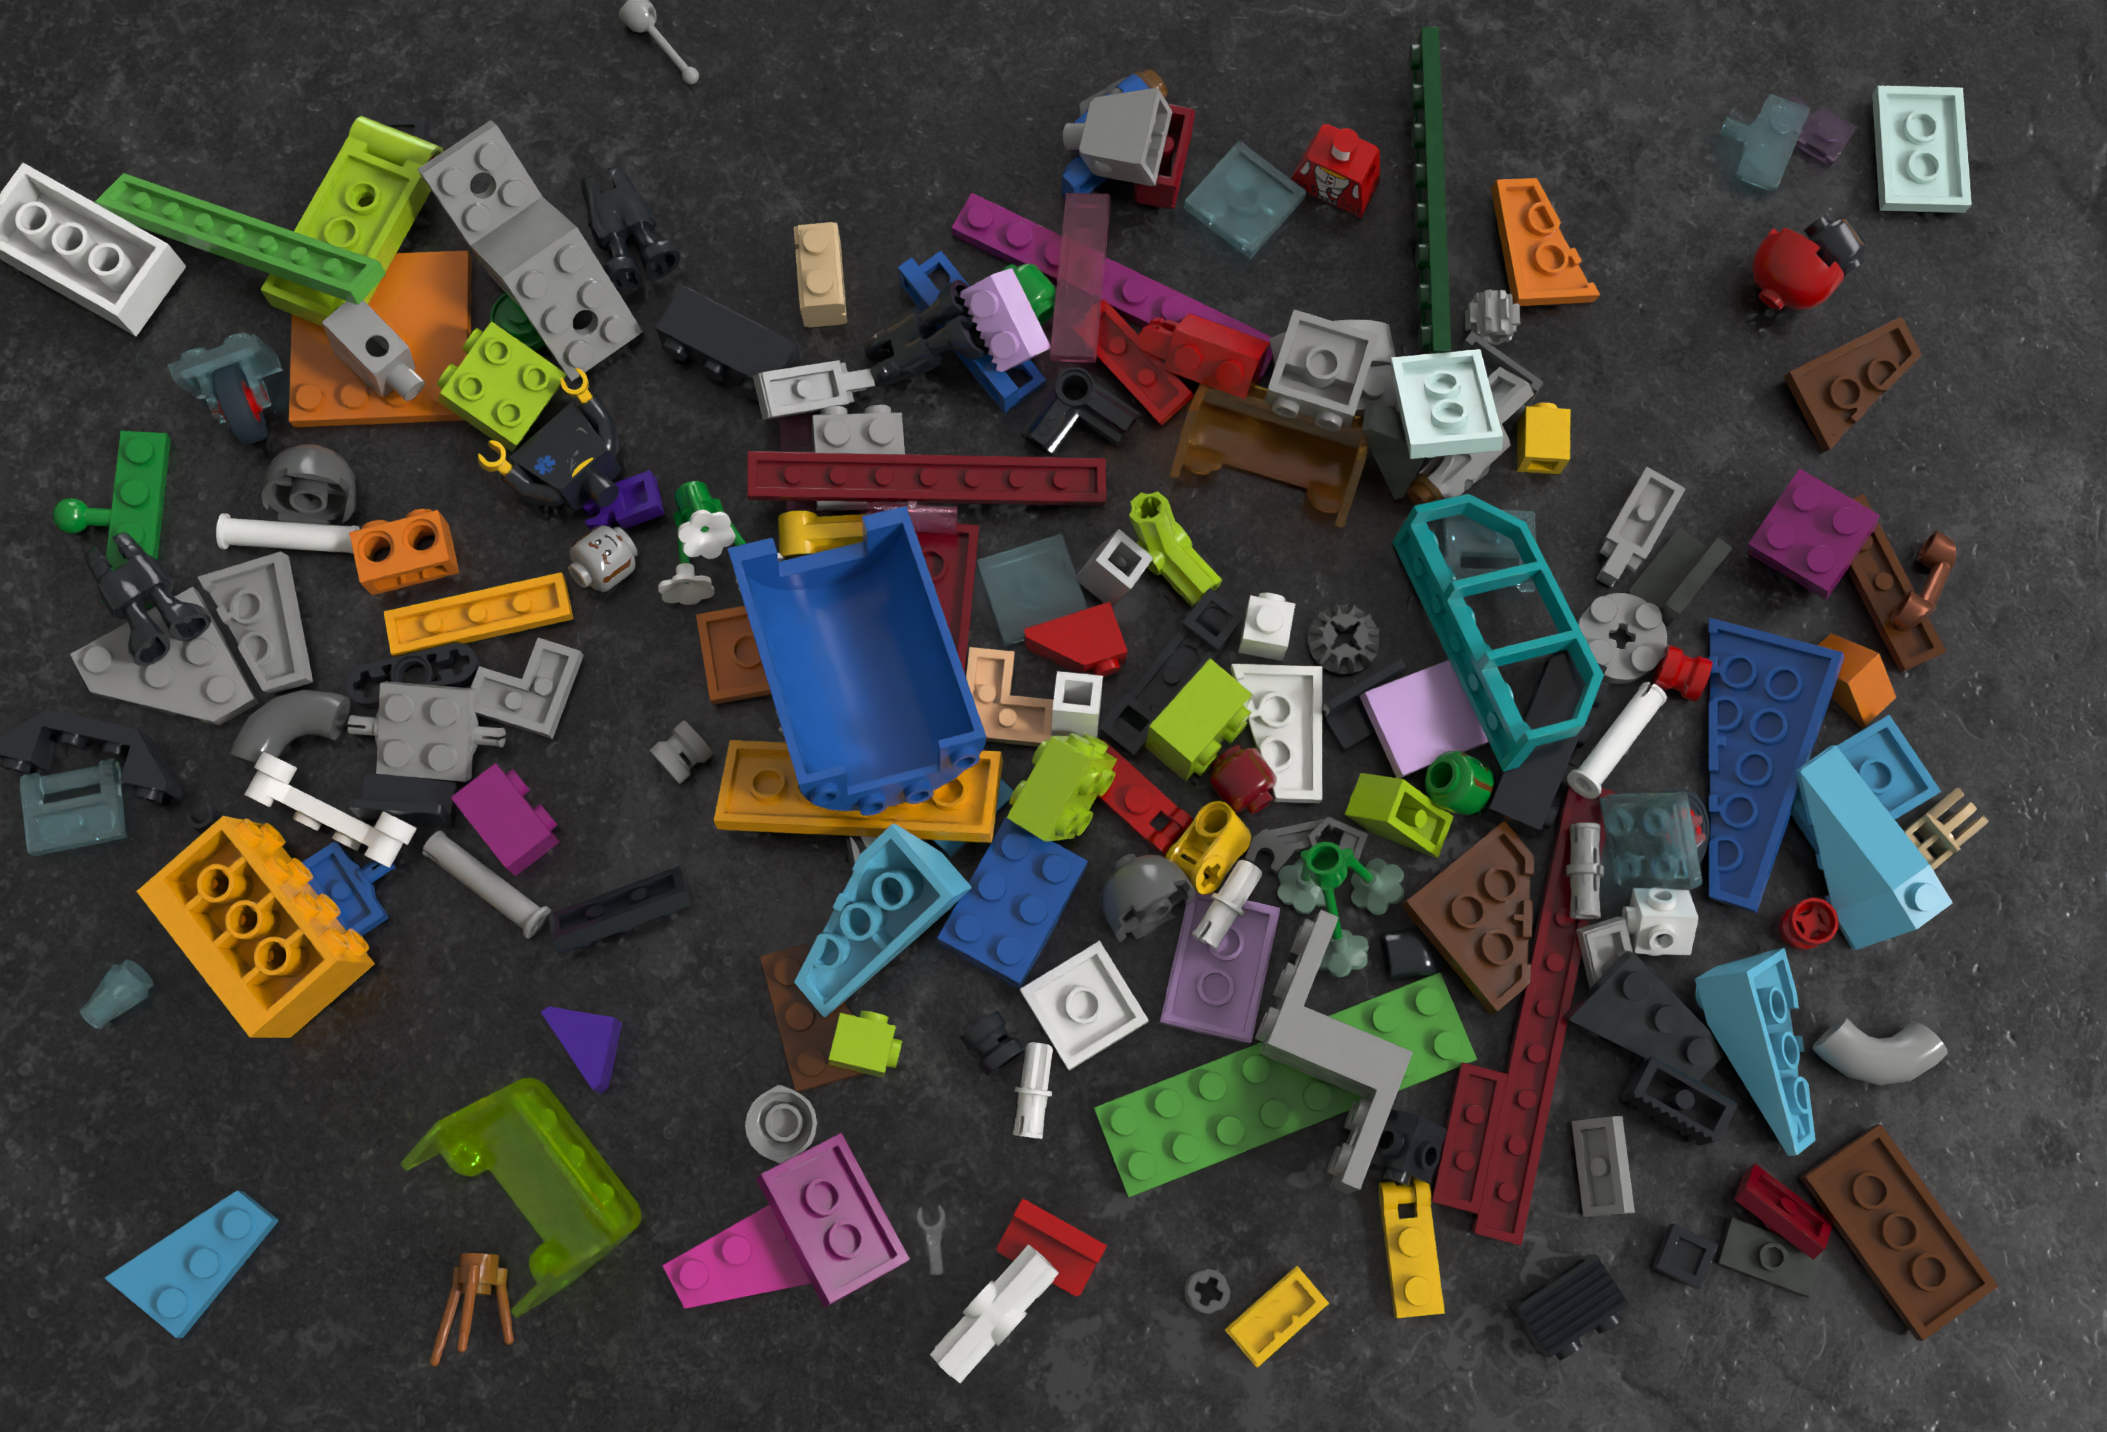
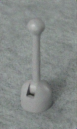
M628 0L619 11V18L633 32L648 31L681 70L684 82L687 84L696 83L699 79L698 71L693 67H688L655 28L657 14L653 4L649 0Z

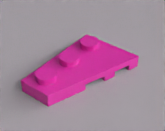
M770 1205L662 1265L685 1309L811 1284Z

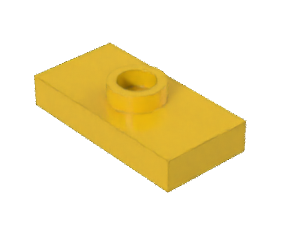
M1295 1266L1224 1330L1251 1363L1258 1368L1325 1308L1329 1302L1301 1269Z

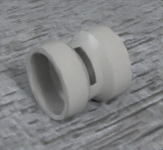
M685 720L673 729L672 737L667 741H659L649 750L679 784L690 776V769L696 763H704L714 754L706 742Z

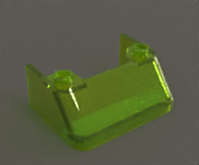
M522 1078L437 1121L400 1163L405 1171L441 1154L453 1170L465 1176H476L489 1169L545 1243L541 1244L531 1254L529 1259L530 1271L538 1283L511 1309L516 1318L567 1287L626 1239L641 1222V1210L638 1203L552 1091L543 1082L534 1078Z

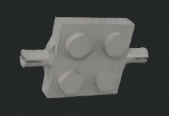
M382 682L380 683L379 710L376 718L351 715L348 720V724L353 725L348 727L349 734L375 736L377 744L376 774L466 782L472 778V757L477 745L503 747L505 738L499 737L506 735L504 728L478 726L475 714L476 689Z

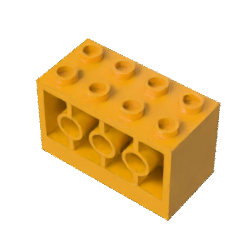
M222 816L136 892L250 1038H291L375 963L366 953L369 950L367 942L355 930L351 928L347 931L337 920V917L341 914L337 904L324 893H321L319 896L308 883L313 879L312 873L300 860L296 858L291 859L282 847L285 844L284 838L272 825L252 822L249 819L242 820Z

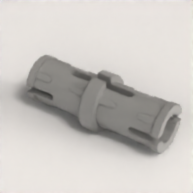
M1596 823L1571 824L1570 865L1566 866V876L1570 877L1571 887L1570 918L1583 920L1601 918L1599 901L1600 878L1604 876V866L1600 865L1599 855L1600 825Z

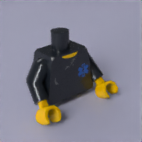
M575 368V370L583 378L582 386L577 390L569 389L562 377L561 386L568 395L577 397L581 404L577 406L573 401L569 403L509 457L514 464L511 465L505 460V448L497 441H488L489 447L500 456L497 462H488L478 453V462L482 469L489 472L499 471L502 474L501 480L530 504L552 507L564 504L572 510H580L590 499L600 507H607L619 495L618 486L612 482L621 470L614 459L620 450L617 425L597 394L592 396L588 391V378L579 368Z

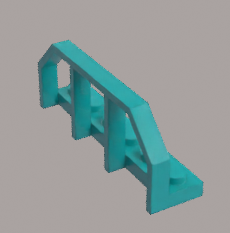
M1470 494L1414 506L1392 543L1503 772L1519 768L1536 746L1574 737L1585 726L1604 674L1526 522ZM1461 514L1512 539L1524 565L1456 580L1453 570L1447 566L1439 550L1436 535L1429 529L1426 522ZM1533 581L1559 634L1492 650L1485 643L1476 625L1474 612L1466 605L1463 597ZM1568 650L1585 683L1573 717L1568 721L1531 730L1530 726L1523 721L1514 702L1513 692L1510 686L1504 682L1497 667Z

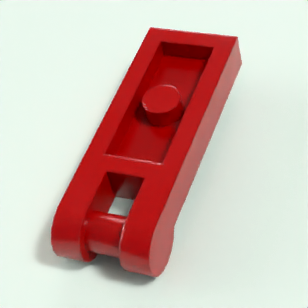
M1103 739L1102 741L1109 746L1106 753L1117 759L1112 768V771L1115 772V778L1106 793L1102 796L1097 795L1096 798L1158 855L1166 857L1169 849L1194 821L1193 818L1183 809L1177 807ZM1159 814L1169 821L1160 832L1150 825Z

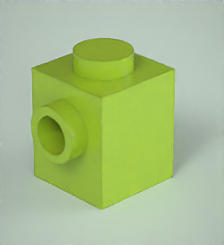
M861 1011L860 1017L840 1013L829 1056V1065L884 1078L887 1066L896 1068L903 1040L894 1039L896 1026L887 1024L889 1017L870 1011Z

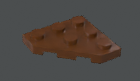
M1505 821L1492 829L1401 905L1490 1015L1498 1012L1530 984L1531 965L1528 964V939L1532 938L1533 901H1530L1529 898L1530 876L1534 874V855Z

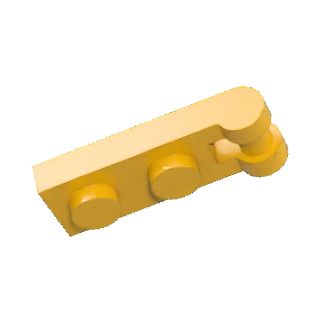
M1413 1179L1409 1186L1396 1185L1391 1181L1379 1182V1200L1394 1318L1445 1314L1431 1211L1430 1185ZM1413 1203L1415 1218L1399 1219L1398 1205Z

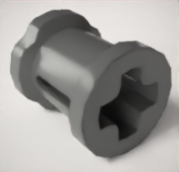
M1211 1269L1197 1271L1192 1274L1186 1281L1184 1288L1185 1299L1189 1306L1195 1311L1204 1314H1212L1217 1310H1222L1228 1303L1231 1293L1225 1276ZM1211 1278L1215 1281L1213 1289L1219 1292V1298L1217 1300H1208L1204 1306L1199 1303L1201 1294L1195 1291V1285L1197 1283H1206Z

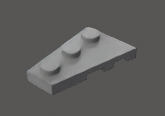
M277 552L197 577L204 590L210 593L218 607L216 611L223 623L229 626L239 643L238 649L262 691L272 695L313 682L288 555Z

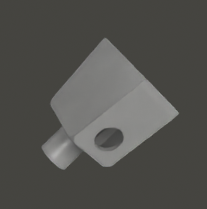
M1158 88L1095 97L1090 102L1085 123H1067L1065 125L1063 143L1067 150H1079V154L1087 167L1097 176L1155 186L1172 110Z
M364 300L359 305L346 301L322 322L335 356L381 397H385L395 390L405 401H409L422 391L425 381L414 372L416 367L410 348Z

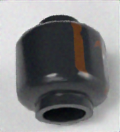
M1825 214L1804 229L1808 236L1807 239L1820 247L1816 255L1828 267L1836 261L1844 276L1864 262L1861 255L1866 250V243L1847 217L1839 216L1830 221Z

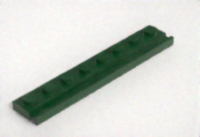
M1439 27L1421 28L1417 44H1410L1408 60L1409 70L1413 71V83L1410 89V108L1414 109L1411 145L1412 149H1415L1416 162H1414L1413 188H1417L1414 226L1418 228L1415 263L1416 268L1420 271V283L1417 288V308L1421 309L1418 346L1419 350H1422V355L1451 351Z

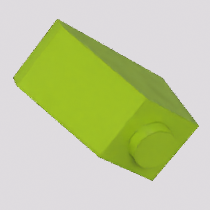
M1360 773L1345 812L1347 817L1370 833L1436 858L1440 855L1454 817L1443 808L1434 804L1431 799L1404 779Z

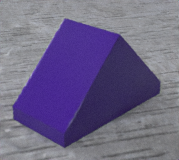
M547 1007L541 1011L592 1090L600 1094L607 1090L610 1084L622 1022L614 1017L555 1007Z

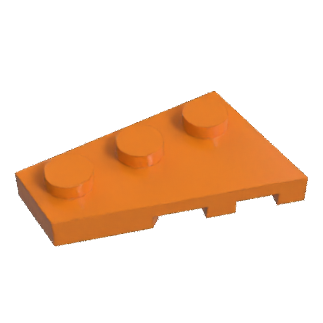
M1538 179L1496 180L1491 187L1513 304L1531 306L1594 302L1600 296V293L1594 282L1588 283L1579 266L1582 260L1575 247L1570 249L1559 229L1561 221Z

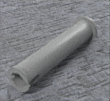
M442 831L434 833L425 843L424 851L422 852L425 857H429L523 929V936L527 939L533 937L548 920V914L551 913V909L547 906L540 908L449 839Z

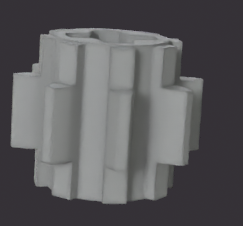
M1485 290V292L1474 294L1472 303H1468V310L1465 311V330L1474 332L1489 344L1499 345L1505 341L1509 342L1512 340L1513 332L1517 331L1516 325L1520 324V305L1513 304L1512 294H1507L1504 290Z

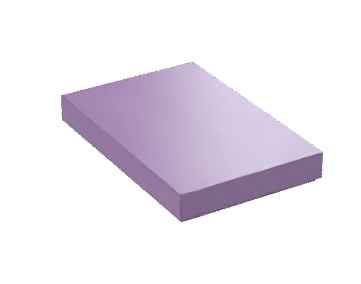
M1449 660L1366 691L1360 696L1396 778H1402L1429 767L1444 752L1462 751L1465 753L1489 743Z
M1197 892L1193 901L1190 904L1186 903L1159 1024L1250 1045L1252 1043L1280 908L1247 900L1242 907L1244 915L1236 917L1221 941L1218 950H1214L1209 947V944L1206 946L1194 938L1192 932L1196 930L1213 902L1211 895L1215 892L1208 895H1202Z

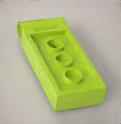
M358 117L354 121L348 138L294 232L378 260L386 273L431 192V189L417 169L444 152L443 148L369 118ZM269 274L261 288L262 293L271 306L320 326H323L322 322L346 302L340 298ZM379 283L363 299L367 304L372 298Z

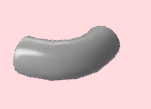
M1846 1017L1828 1029L1812 1046V1050L1822 1060L1846 1077L1880 1086L1912 1081L1937 1065L1948 1053L1940 1038L1928 1027L1917 1021H1911L1892 1037L1879 1039L1868 1036Z

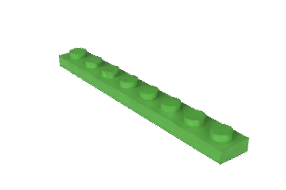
M125 173L95 201L99 206L137 227L359 305L386 275L378 260Z

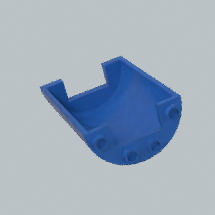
M906 506L862 516L863 542L778 562V554L773 538L728 548L800 791L815 806L837 811H860L864 816H871L881 813L889 806L906 801L910 804L922 803L933 796L934 790L949 783L966 769L976 765L980 760L979 755L986 743V734Z

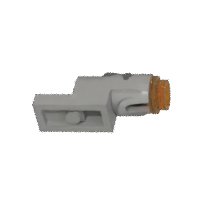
M1501 367L1488 377L1503 434L1502 450L1427 458L1406 492L1415 505L1460 496L1471 485L1488 474L1490 464L1511 446L1502 423L1534 395L1527 381Z

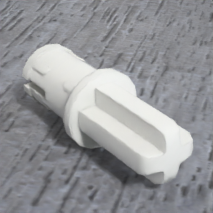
M1238 861L1219 893L1211 895L1213 902L1196 930L1192 932V936L1206 946L1209 944L1210 948L1218 950L1221 941L1236 917L1244 915L1242 907L1260 880L1262 871L1249 861Z
M1031 1042L1026 1046L1021 1087H1015V1092H1019L1013 1135L1043 1138L1047 1096L1052 1097V1092L1047 1091L1053 1049L1048 1044Z

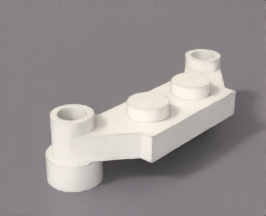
M264 751L254 766L258 771L244 794L268 807H271L274 799L297 810L293 819L317 831L322 823L335 829L336 832L332 839L358 851L361 843L367 845L368 849L364 855L389 868L403 843L408 845L417 829L384 811L381 813L375 826L372 827L288 785L297 768Z

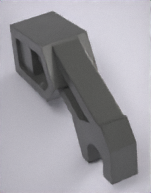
M1331 817L1272 830L1266 828L1252 838L1244 860L1254 864L1257 853L1267 851L1273 858L1269 872L1276 874L1293 853L1310 850L1311 847L1316 845V841L1325 831L1327 834L1333 833L1339 836L1338 846L1340 849L1351 848L1355 858L1359 861L1368 834Z

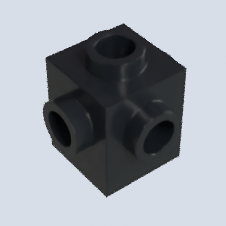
M1391 1108L1371 1164L1383 1169L1382 1178L1396 1184L1409 1186L1411 1179L1430 1184L1434 1169L1440 1159V1150L1447 1129L1421 1115Z

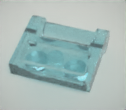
M1502 510L1526 522L1536 541L1535 511ZM1461 514L1443 518L1444 560L1447 566L1453 570L1456 580L1503 570L1460 568V557L1519 558V566L1524 565L1512 539ZM1533 581L1508 586L1518 587L1520 592H1534L1536 588Z
M117 758L100 760L98 766L42 777L38 773L21 776L20 791L27 853L38 856L127 838L121 791L122 782H120L122 768ZM100 784L101 793L43 804L45 794Z

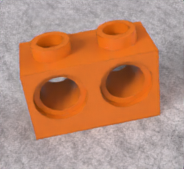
M414 510L408 513L404 519L392 522L385 520L371 521L364 524L362 529L349 532L359 581L371 595L459 573L449 524L438 510ZM427 536H435V541L430 548L422 551L417 550V545L421 539ZM391 547L386 559L380 562H373V557L379 549Z

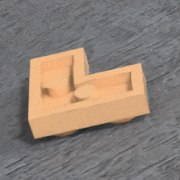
M970 647L966 679L986 734V742L1039 747L1044 740H1050L1053 700L1011 695L1015 652Z

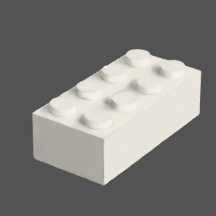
M25 163L21 164L0 193V259L134 336L138 335L186 268V265L169 244Z

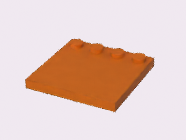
M468 250L396 253L386 271V275L382 278L368 303L377 315L410 348L416 367L414 372L425 381L422 391L409 401H405L395 390L387 396L381 397L335 356L323 326L292 314L289 422L293 427L464 420L438 402L442 389L436 383L451 363L459 367L468 354L462 350V347L471 335L472 257Z

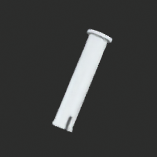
M222 513L217 522L216 538L220 549H227L230 545L354 554L349 532L360 530L359 526L231 518L227 513Z
M1650 682L1642 683L1637 693L1578 769L1571 770L1567 775L1569 785L1579 795L1589 799L1597 798L1600 795L1601 784L1660 706L1666 702V694L1658 685L1653 684L1647 693L1646 691L1650 688Z

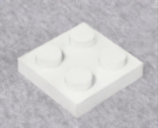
M1100 941L1020 989L1022 996L1068 1071L1147 1024L1149 1021Z

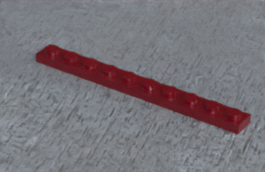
M1569 783L1565 788L1528 963L1531 965L1530 984L1522 991L1505 1072L1508 1074L1482 1201L1479 1214H1475L1471 1234L1516 1246L1522 1245L1568 1020L1563 1018V1016L1571 1008L1582 955L1576 929L1588 926L1589 921L1570 918L1571 887L1570 877L1566 876V866L1570 865L1571 855L1570 825L1576 823H1596L1600 825L1599 855L1601 863L1615 791L1601 788V793L1597 798L1589 799L1575 792Z

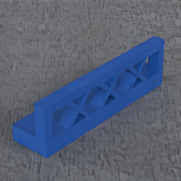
M942 251L920 266L913 258H910L898 267L900 286L917 307H920L922 310H926L931 306L940 292L927 277L939 267L950 279L949 283L961 280L970 287ZM948 321L937 325V331L941 329ZM953 350L1004 414L1046 385L1045 377L1030 359L1013 367L1023 369L1031 379V381L1018 389L1005 371L1000 372L996 370L997 364L992 362V355L987 353L980 359H969L957 350Z

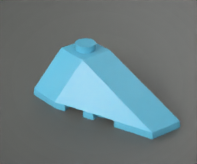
M1779 948L1716 966L1695 979L1697 985L1696 1000L1699 1007L1704 1010L1709 1028L1787 1155L1795 1156L1816 1141L1809 1084L1805 1078L1798 1075L1797 1066L1799 1064L1800 1052H1804L1803 1037L1793 1035L1790 1009L1799 1008L1797 991L1785 948Z

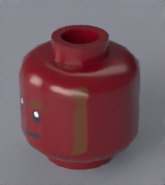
M1236 745L1221 754L1210 765L1213 769L1209 777L1211 787L1221 801L1227 803L1235 813L1248 809L1250 814L1254 815L1274 800L1270 792L1277 783V777L1257 749L1252 747L1242 749L1240 745Z

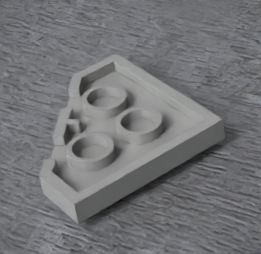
M194 587L175 597L182 602L197 604L203 607L211 618L210 626L199 637L189 641H179L172 636L156 607L147 612L170 641V650L160 661L148 666H138L132 661L128 655V641L131 634L128 623L70 654L89 691L98 697L137 704L143 708L172 715L178 714L217 726L259 704L200 593Z

